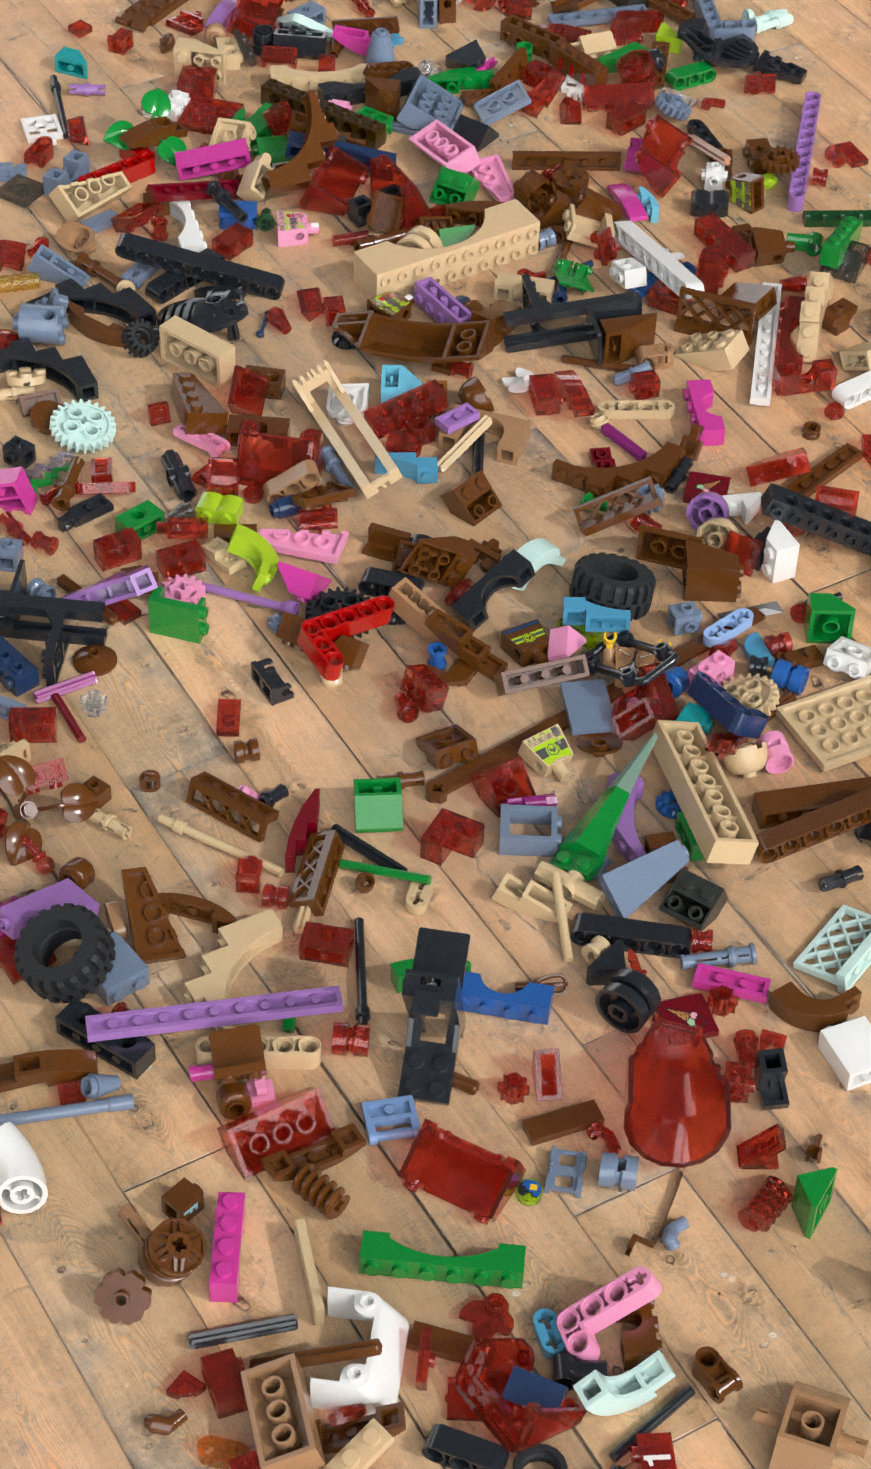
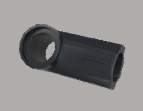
M566 1353L557 1354L551 1359L552 1381L568 1387V1391L573 1390V1385L595 1369L602 1375L607 1376V1363L604 1360H576L573 1355Z

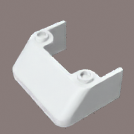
M328 1286V1316L373 1322L370 1339H380L383 1348L381 1355L367 1357L366 1365L353 1363L344 1367L341 1372L340 1381L311 1378L310 1399L312 1408L364 1415L376 1414L375 1407L398 1402L406 1343L409 1335V1323L404 1316L373 1292Z

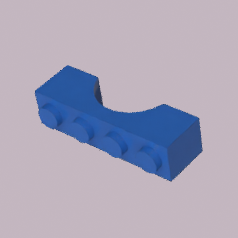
M465 971L461 997L464 1011L548 1025L553 1004L554 986L529 982L526 987L518 992L499 993L488 988L482 981L479 973Z

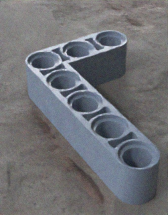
M693 0V7L697 18L707 20L703 32L713 40L715 37L725 40L745 34L754 41L756 23L754 21H721L713 0Z

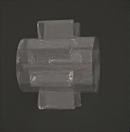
M87 690L86 696L81 695L80 711L85 712L87 716L95 718L100 717L102 711L107 712V696H103L101 691Z

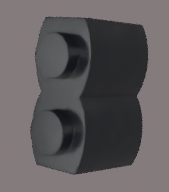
M703 189L691 191L692 216H711L715 218L728 216L727 191L713 190L709 192Z

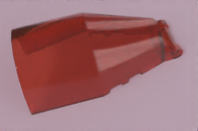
M654 1014L650 1029L644 1036L641 1044H638L634 1054H631L626 1065L623 1129L629 1144L644 1159L660 1166L684 1168L701 1164L720 1151L731 1131L730 1083L728 1079L722 1077L720 1064H716L713 1060L714 1053L704 1036L703 1026L695 1025L693 1027L662 1019V1016Z

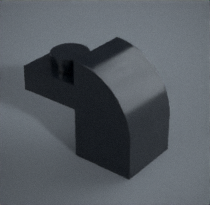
M783 1048L758 1050L755 1057L756 1091H759L763 1110L788 1108L790 1104L785 1084L788 1068Z

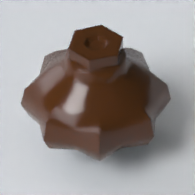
M164 34L163 38L159 39L160 52L163 54L173 51L175 45L173 34Z

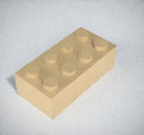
M176 315L159 326L161 359L188 373H193L199 379L219 389H222L236 379L234 345Z

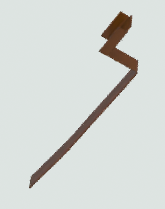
M633 1233L625 1255L630 1257L636 1242L654 1248L658 1237L654 1243Z

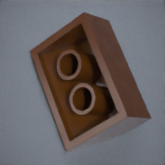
M640 524L636 559L683 569L686 540H692L705 545L706 541L700 537Z

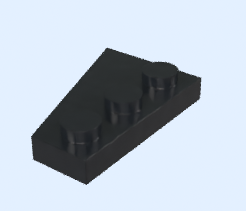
M764 50L754 63L752 72H756L759 75L771 76L777 80H786L793 84H801L807 77L806 69L792 62L785 63L781 57L769 55L770 52Z

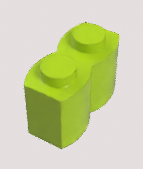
M203 492L195 507L196 520L208 524H237L244 512L243 499L235 495L223 496L216 492Z

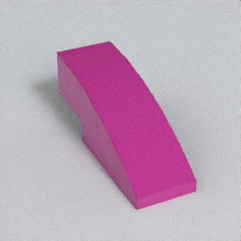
M335 24L332 37L348 49L366 57L371 37H368L369 31Z

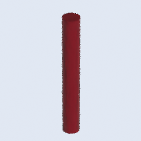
M53 694L51 698L79 743L85 742L86 736L60 694Z

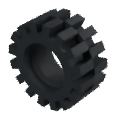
M144 319L132 321L121 334V338H123L121 343L125 344L123 348L125 350L128 348V354L134 353L133 357L136 358L138 356L139 358L147 357L159 345L160 336H156L158 331L153 330L155 328L154 325L149 326V321L144 323ZM135 333H139L144 337L145 345L137 341Z

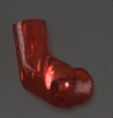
M704 98L701 101V108L706 111L710 110V107L724 109L726 100Z
M594 1122L591 1124V1127L586 1129L590 1139L596 1140L600 1137L604 1140L609 1153H619L621 1151V1146L614 1131L599 1122Z

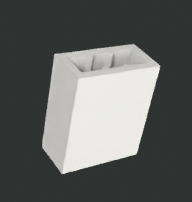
M865 1016L856 1019L852 1018L844 1023L828 1026L820 1030L817 1047L846 1091L871 1083V1024Z

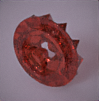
M466 578L457 583L445 597V603L448 606H452L458 598L462 597L471 588L473 581L470 578Z

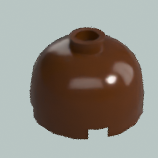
M474 376L468 379L459 388L458 405L468 403L476 409L489 412L494 411L490 398H487L485 393L487 391L477 377Z

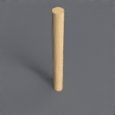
M552 872L550 875L564 962H572L574 959L560 872Z

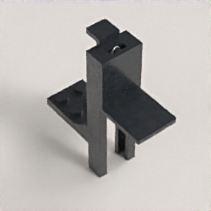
M529 274L521 275L523 309L503 312V321L506 327L529 324L532 332L504 336V345L507 353L588 341L597 365L602 366L600 320L641 315V297L638 292H627L552 304L541 298L539 292H536L535 281H531ZM586 315L584 324L547 330L540 326L539 323Z
M20 559L10 590L0 589V635L4 638L46 641V649H42L41 662L44 663L42 677L46 679V686L58 683L69 644L105 645L108 631L105 628L64 625L65 619L103 622V613L106 610L105 602L26 595L27 576L25 560ZM20 615L48 617L50 623L21 621L19 618Z
M419 928L413 968L406 969L402 990L409 1022L398 1097L412 1095L414 1101L447 1106L450 1104L459 1040L463 1038L466 1022L461 994L470 944L469 934ZM439 1013L444 1014L448 1025L445 1044L420 1040L421 1032L426 1033L424 1018L426 1016L438 1017Z

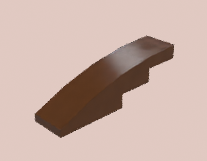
M438 608L425 620L424 624L441 642L471 667L495 682L494 674L507 670L508 663L490 653L491 646L474 637V630Z

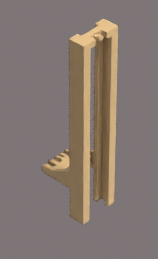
M325 359L322 361L324 364L322 367L319 363L315 365L318 369L317 372L313 368L309 369L311 374L308 370L305 372L308 378L304 379L301 374L298 376L300 379L298 382L295 378L291 381L297 394L366 498L369 499L379 492V486L385 489L387 481L393 484L403 476ZM325 382L328 383L387 470L386 474L371 483L310 393V391Z

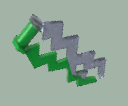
M57 452V457L49 456V464L34 463V469L23 468L28 479H30L29 481L34 492H37L38 487L53 485L52 479H58L59 471H68L71 461L65 460V465L58 464H63V458H73L74 453ZM41 470L52 472H44L45 479H32V476L42 477Z

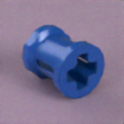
M442 642L429 644L427 647L429 653L427 665L429 664L444 670L447 666L445 659L447 654L446 645Z

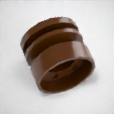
M171 1218L161 1222L142 1241L138 1250V1264L141 1273L148 1281L158 1286L171 1287L180 1284L203 1261L206 1243L202 1232L195 1224L186 1219Z

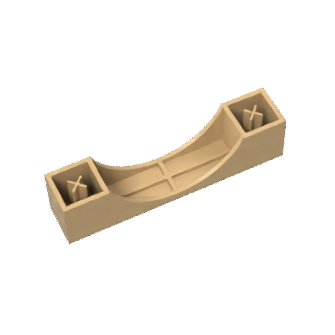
M517 199L484 209V223L478 232L470 238L451 246L420 249L404 247L385 241L354 251V284L368 299L389 291H395L404 297L407 294L414 295V283L430 276L440 285H444L538 253L540 221Z

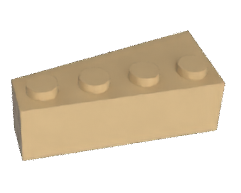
M121 171L103 175L100 178H90L82 182L76 181L64 186L59 185L49 194V197L67 222H78L124 196L132 188V185Z

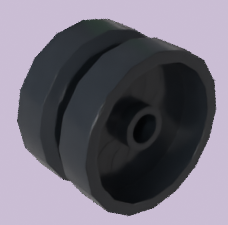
M630 968L619 969L596 996V1006L603 1019L619 1031L630 1034L638 1032L661 1004V996L655 984L641 972Z

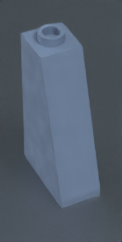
M676 840L601 875L598 882L616 917L628 918L689 862V852L685 845H681L679 840Z

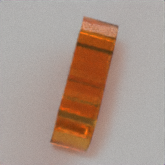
M208 1435L201 1438L197 1443L198 1460L206 1466L219 1469H247L251 1463V1451L243 1442ZM210 1447L215 1448V1451H212L210 1454L205 1453ZM237 1453H241L242 1457L238 1461L233 1460Z

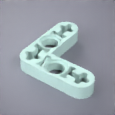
M297 13L278 17L275 23V27L278 22H282L283 26L292 28V25H297L298 29L302 30L311 28L327 32V41H330L333 33L332 29Z

